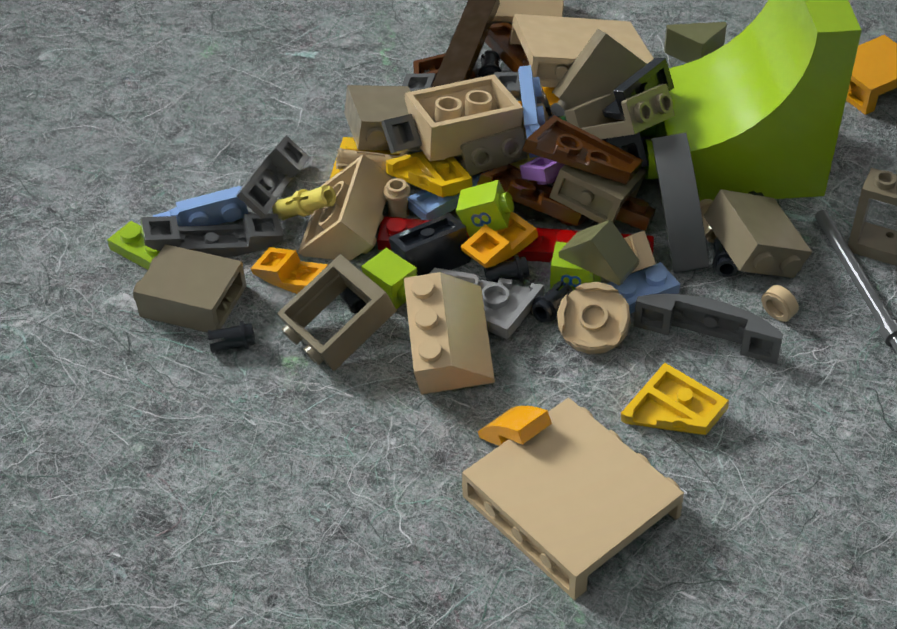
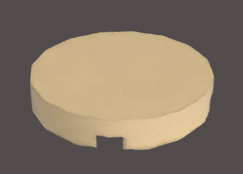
M600 282L583 283L575 287L574 291L569 295L567 293L561 300L557 311L558 328L565 342L576 351L587 354L605 353L617 347L627 336L631 324L630 310L626 299L613 286Z

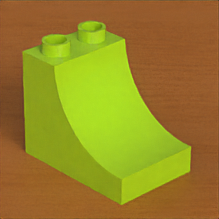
M768 0L756 18L730 42L698 60L669 68L674 85L669 94L673 101L675 116L640 132L641 137H650V139H644L643 141L649 166L644 167L648 170L645 179H659L652 138L686 133L699 201L704 199L714 200L720 189L746 194L750 191L762 192L765 197L774 199L825 196L862 31L849 0Z

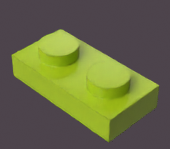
M133 221L128 222L107 239L110 250L147 270L152 259L160 253V251L145 246L142 226Z

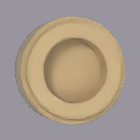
M773 285L762 295L761 300L764 309L771 317L778 321H789L799 310V305L794 295L782 286Z

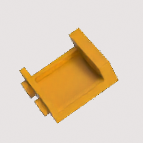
M885 34L858 45L846 101L866 115L875 111L879 95L897 88V43Z

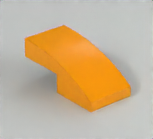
M511 212L508 228L494 231L485 224L461 245V250L483 267L489 268L511 258L538 238L537 228L516 213Z
M269 247L250 269L254 275L262 280L298 294L328 264L301 261L296 250Z
M516 406L510 408L477 432L479 438L498 446L509 439L523 445L550 426L552 422L548 410L533 406Z

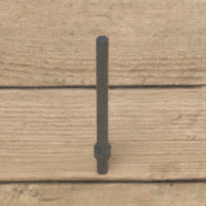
M818 211L815 219L879 324V333L886 345L892 346L897 354V321L893 320L828 211Z

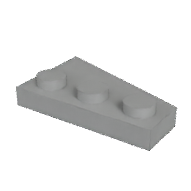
M434 268L430 272V274L442 272L481 286L487 329L489 332L507 340L532 310L534 299L544 295V285L531 283L529 288L512 285V280L499 278L497 283L478 280L476 274Z

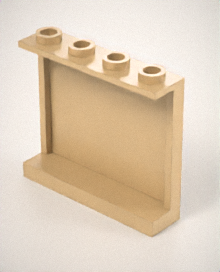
M514 14L510 44L522 45L529 65H531L533 77H540L541 87L555 88L597 29L611 36L648 64L654 59L630 21Z
M568 397L548 411L552 424L522 445L509 439L462 472L463 497L563 591L573 600H576L587 591V579L592 572L666 514L677 520L681 515L684 492L674 480L666 478L651 466L645 456L634 452L623 443L617 433L606 429L595 420L589 410L578 406Z

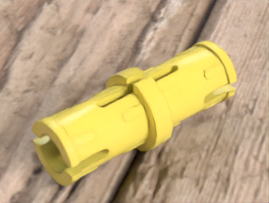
M323 185L310 191L301 189L296 191L293 196L278 199L272 207L273 214L278 213L281 221L297 215L306 217L313 214L317 209L333 206L336 202V194L334 189L328 185Z

